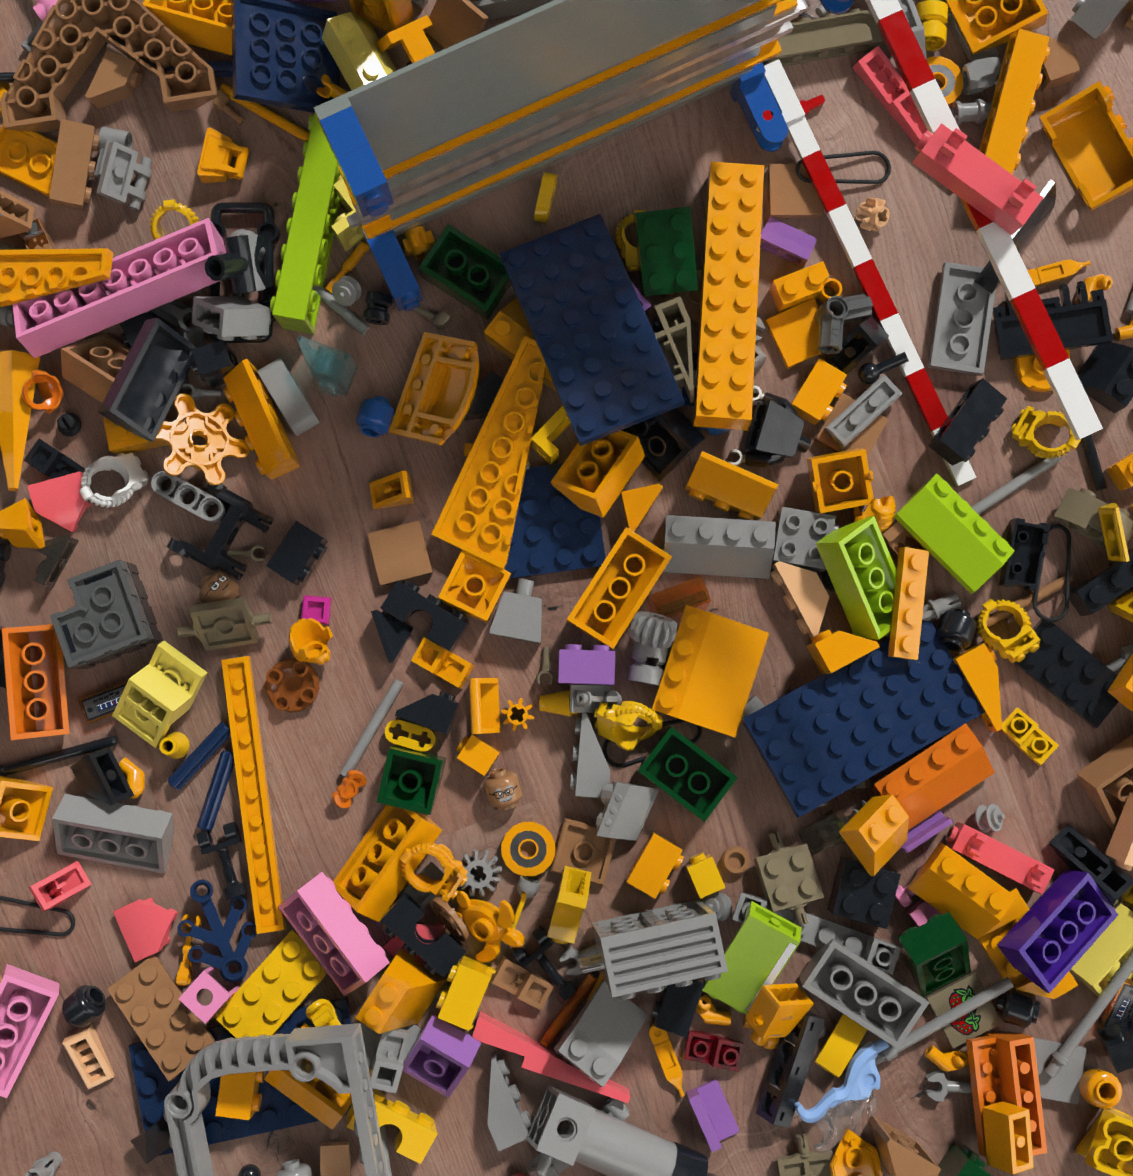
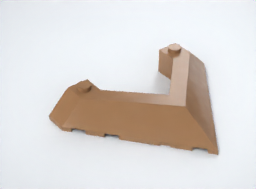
M58 0L51 7L32 42L33 47L26 60H22L15 72L11 87L7 93L4 92L0 100L4 128L41 133L59 130L61 119L66 120L63 102L106 42L128 58L136 61L139 66L160 80L163 102L171 112L196 109L216 98L218 94L214 70L139 0ZM171 65L175 68V71H166V68Z

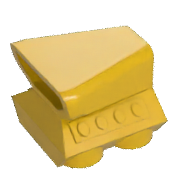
M1114 1108L1103 1109L1077 1146L1075 1153L1085 1157V1163L1109 1175L1133 1176V1116Z

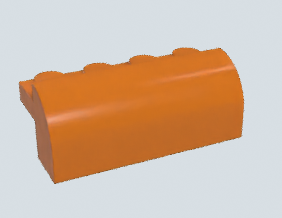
M1017 1032L984 1033L983 1037L966 1039L979 1154L986 1157L983 1107L1002 1101L1029 1109L1033 1156L1047 1153L1034 1037Z

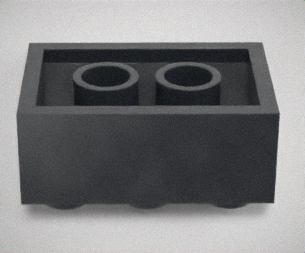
M678 408L621 430L639 437L645 454L641 462L659 481L663 480L706 439L693 427V424Z

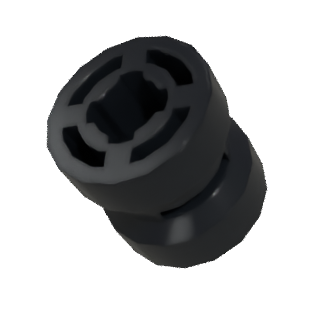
M367 292L365 299L367 309L363 312L362 320L375 325H388L390 320L388 308L392 306L393 297L382 292Z

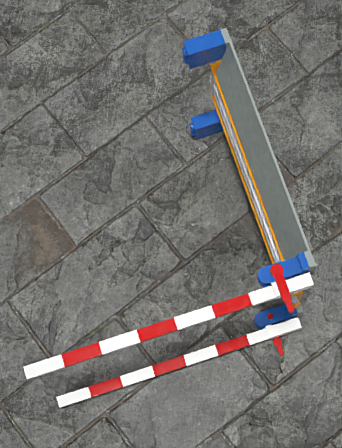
M553 0L314 107L356 210L355 213L346 219L351 228L359 225L362 226L366 241L398 310L410 311L420 305L419 302L423 301V298L396 236L727 87L733 101L739 102L761 149L767 152L777 151L782 146L787 133L789 134L863 292L871 298L873 304L872 311L879 325L889 335L886 340L893 355L896 356L903 352L907 355L909 362L899 367L932 437L936 435L948 417L805 118L811 110L824 104V96L819 95L808 101H799L780 60L778 59L765 66L763 65V61L769 60L773 56L776 57L782 52L778 38L791 33L793 26L790 20L797 18L799 14L809 9L805 0ZM820 0L826 11L832 14H842L850 9L854 0ZM865 0L927 130L933 134L941 123L951 131H954L955 128L959 129L898 0ZM961 199L1076 441L1103 429L1011 235ZM943 459L956 487L976 478L969 460L952 466Z

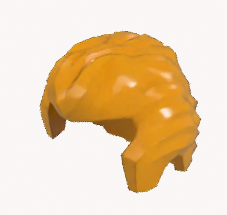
M889 495L880 499H873L872 503L867 505L864 512L860 511L859 506L853 507L852 515L855 519L854 522L874 516L881 533H883L893 524V516L896 510L894 497Z
M299 619L289 630V645L293 656L300 662L317 663L319 666L329 662L331 652L327 644L333 637L329 626L324 628L315 619Z

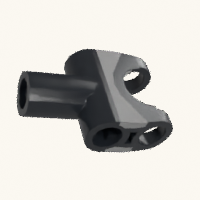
M253 234L224 237L226 254L212 255L205 262L207 276L213 281L230 279L233 294L260 291L273 286L272 277L265 275L258 263L259 251L265 246L264 244H267L266 236Z

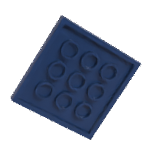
M231 0L233 99L315 113L314 107L316 105L318 106L334 99L332 97H321L317 94L316 90L318 87H326L321 82L323 75L329 76L331 82L339 86V68L322 39L327 19L337 16V12L284 0Z
M563 463L530 467L525 472L508 561L504 569L511 573L509 579L601 567L606 559L600 516L580 509L551 484L552 479Z

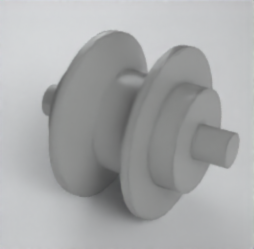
M351 276L341 277L332 287L334 299L343 306L352 305L362 294L360 283Z
M990 804L988 807L980 805L976 809L973 820L981 832L987 833L990 830L997 832L1002 828L1005 815L1002 814L996 804Z
M724 893L710 894L704 897L702 901L716 913L717 921H725L732 913L731 899Z

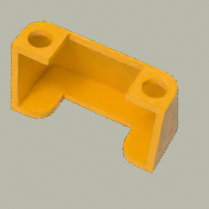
M1100 80L1039 117L1046 136L1090 212L1133 190V137L1128 139L1124 132L1127 126L1120 114L1115 116L1112 111L1113 100L1115 99L1113 92L1108 85L1103 87Z

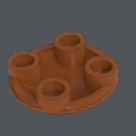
M296 658L284 659L275 664L266 675L267 695L278 710L299 712L311 706L317 698L320 689L319 677L315 669L307 662H300Z

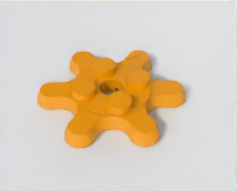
M185 393L179 394L174 399L178 418L173 422L163 421L155 437L156 440L168 443L172 450L171 455L163 462L164 471L170 476H177L186 467L192 466L203 472L207 483L219 485L225 480V472L222 469L221 460L227 456L242 459L250 452L246 441L233 438L227 432L226 426L235 416L234 409L230 405L223 403L219 404L212 412L203 413L196 408L194 400L190 395ZM196 435L203 437L206 445L194 446L192 437Z

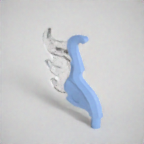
M882 1038L873 1043L869 1041L856 1052L848 1065L842 1086L838 1088L832 1087L811 1109H804L800 1102L794 1104L801 1119L807 1123H814L822 1132L821 1142L814 1145L816 1150L828 1151L838 1143L842 1131L848 1125H850V1130L855 1132L860 1126L862 1114L866 1108H868L867 1114L871 1117L876 1112L877 1099L872 1090L880 1088V1075L875 1065V1058L878 1057V1053L889 1048L888 1042Z

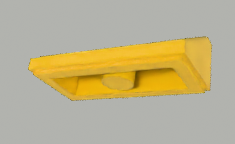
M1111 503L1098 507L1108 560L1130 561L1118 505Z

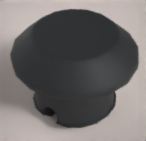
M66 413L57 420L58 430L67 437L74 436L81 429V420L76 414Z

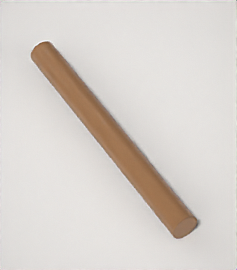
M1070 574V584H1072L1075 580ZM1066 575L1039 588L1037 602L1065 588ZM1034 592L1014 602L1016 605L1019 604L1020 608L1025 609L1033 604ZM997 610L989 615L987 627L1013 614Z

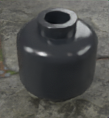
M955 609L943 614L937 630V637L941 639V644H945L948 650L961 651L971 645L977 624L970 617L969 612L963 609Z
M83 985L78 987L63 1002L62 1010L67 1023L80 1028L90 1026L105 1011V995L96 986Z
M1013 987L1006 991L1005 994L999 995L996 1010L1002 1011L1001 1018L1005 1023L1027 1028L1031 1023L1036 1024L1040 1001H1036L1034 994L1016 990Z

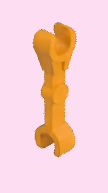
M189 914L184 915L182 920L189 919ZM201 915L196 916L195 925L198 927L202 925ZM183 923L182 926L187 930V933L191 932L192 927L188 923ZM191 936L186 937L183 946V962H181L177 973V985L186 986L192 980V962L188 958V952L194 946V937Z

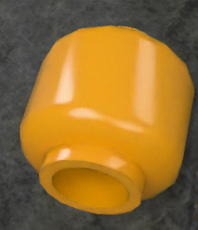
M1092 1068L1085 1071L1080 1078V1093L1084 1100L1091 1105L1107 1109L1114 1107L1120 1101L1122 1087L1118 1078L1112 1073L1103 1069Z

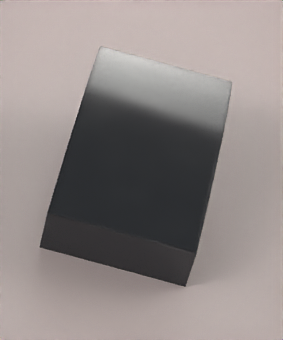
M40 438L24 459L29 465L51 479L79 471L83 473L86 469Z

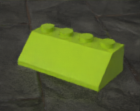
M937 473L921 486L893 516L971 595L997 572L1015 551Z
M869 516L833 530L815 544L854 635L870 640H880L891 631L897 570L875 517Z

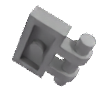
M115 141L110 142L96 194L120 204L125 203L127 196L131 198L129 208L139 211L141 203L145 202L146 192L144 191L147 180L151 179L152 170L150 168L152 159L142 157L140 164L136 163L137 151ZM133 173L137 176L134 187L130 185Z

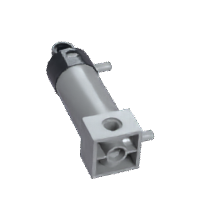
M550 1085L546 1089L526 1138L535 1150L542 1153L535 1171L539 1176H546L553 1158L571 1166L576 1162L606 1176H716L713 1173H708V1159L706 1155L677 1142L668 1141L597 1110L586 1101ZM563 1121L562 1126L557 1128L558 1124Z

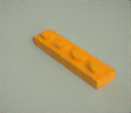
M909 547L899 548L888 657L918 660L929 551Z

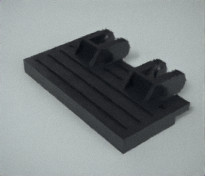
M1080 281L1077 282L1076 286L1079 304L1071 305L1070 291L1066 284L1060 285V298L1041 299L1065 350L1106 344L1113 341L1103 289L1091 291L1092 302H1089L1085 282ZM1005 294L1007 316L1004 306L994 307L992 312L1000 361L1033 356L1035 354Z

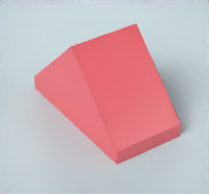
M76 861L30 886L29 890L42 912L57 907L89 887L91 882L80 863Z

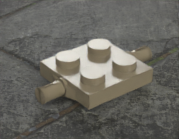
M245 597L190 605L193 625L178 626L177 634L179 638L196 636L202 642L205 651L259 643V633L256 626L272 624L271 612L254 615L249 609Z
M780 831L768 834L773 851L753 860L769 910L772 912L793 910L797 925L807 924L809 922L804 906L812 901L824 898L808 845L784 847Z
M802 1133V1137L800 1134L796 1135L799 1152L793 1155L776 1157L779 1176H831L829 1165L834 1156L831 1149L822 1151L810 1150L808 1134Z

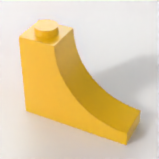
M569 866L564 867L547 935L554 942L559 944L575 943L580 920L588 901L592 872Z

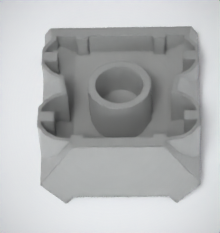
M617 781L605 785L601 792V801L605 804L604 811L597 817L596 836L637 841L659 789Z

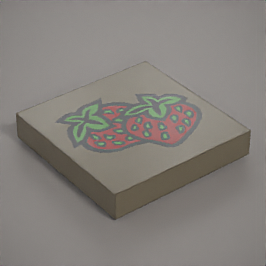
M972 971L970 974L925 996V998L929 1001V1005L937 1018L985 989L977 973ZM990 1000L941 1029L950 1046L954 1049L965 1043L966 1039L975 1038L1002 1024Z

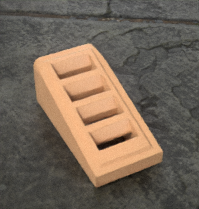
M92 1024L85 1028H78L65 1036L62 1044L88 1090L114 1078L115 1074ZM86 1039V1041L77 1045V1042ZM87 1048H91L92 1051L83 1055L81 1054V1051ZM94 1058L97 1059L96 1062L86 1066L85 1062ZM100 1067L103 1070L93 1076L90 1075V1072Z

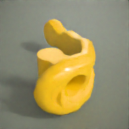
M318 999L306 1009L305 1014L313 1021L315 1027L342 1025L338 1020L334 1006L329 1000Z

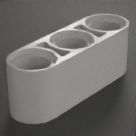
M281 357L257 371L296 436L303 434L320 423Z
M160 471L152 477L151 487L154 492L210 523L220 524L228 511L225 503L177 476H170L165 471ZM167 479H171V488L167 491H163V482ZM189 492H194L195 500L191 504H186V495ZM214 504H218V514L210 517L208 514L209 508Z

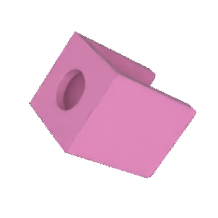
M213 966L205 969L179 998L205 1024L214 1018L216 1013L240 988V986H236L229 992L210 976L216 970V967ZM201 989H208L212 992L213 1000L209 1005H202L198 1002L197 994Z

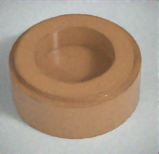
M731 846L724 851L722 864L728 872L741 874L748 869L750 857L748 852L742 847Z

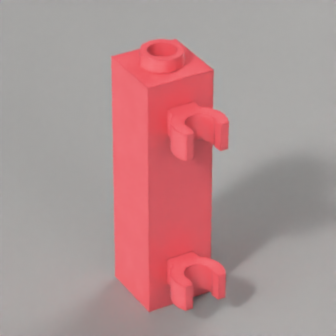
M941 123L933 134L927 130L915 146L919 154L912 163L1009 234L1013 235L1018 231L1044 198L1034 191L1037 186L1026 178L1020 181L965 141L967 135L959 129L955 128L954 131H951Z
M957 822L955 826L952 825L946 834V846L953 851L1034 892L1044 894L1054 869L963 823Z

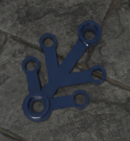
M198 880L192 884L190 895L193 900L201 903L212 931L198 927L192 920L185 919L178 924V933L183 937L191 936L218 946L223 957L207 953L201 945H194L188 952V958L194 963L202 962L220 969L222 978L228 982H238L245 977L248 971V963L244 956L252 938L257 935L254 922L248 921L244 923L241 928L242 937L235 952H233L229 941L241 913L247 908V900L243 896H237L232 899L230 903L231 910L223 927L211 898L213 895L212 884L208 880ZM200 885L207 887L208 891L204 896H200L197 893V888ZM237 899H241L244 902V907L241 910L234 908L233 904ZM189 923L192 927L191 932L183 933L181 925ZM245 926H254V934L246 935L244 932ZM200 949L202 957L194 959L191 955L192 950ZM237 963L239 970L236 973L230 972L228 969L229 964Z

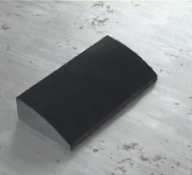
M1052 180L1048 182L1040 193L1044 198L1026 223L1011 235L1020 255L1052 213L1056 200V185ZM989 261L974 282L992 294L1000 281Z
M159 318L146 320L98 413L131 433L150 442L154 441L191 368L190 360L194 359L191 350L197 347Z

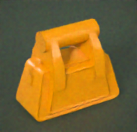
M207 128L197 169L199 179L202 183L226 182L227 178L243 180L250 149L236 145L231 138L213 128ZM232 157H237L235 167L233 168L230 166Z

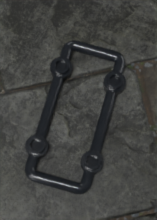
M221 202L214 205L211 210V222L221 235L223 241L224 237L228 235L226 229L221 224L222 213H264V222L259 225L257 235L266 236L267 244H264L263 273L272 277L273 283L274 244L280 239V231L274 224L273 208L264 202ZM220 282L209 285V296H220ZM273 286L263 290L262 301L259 304L270 308ZM271 312V324L269 326V335L257 336L256 340L243 339L241 336L234 337L232 341H224L225 343L266 342L272 336L273 322L276 319ZM209 334L215 342L220 341L216 334Z

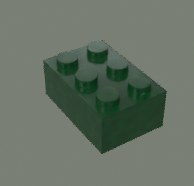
M690 206L633 213L641 294L645 297L698 290Z
M447 224L418 267L421 278L487 320L511 286L500 256Z
M671 726L667 728L636 769L703 822L707 820L738 778Z

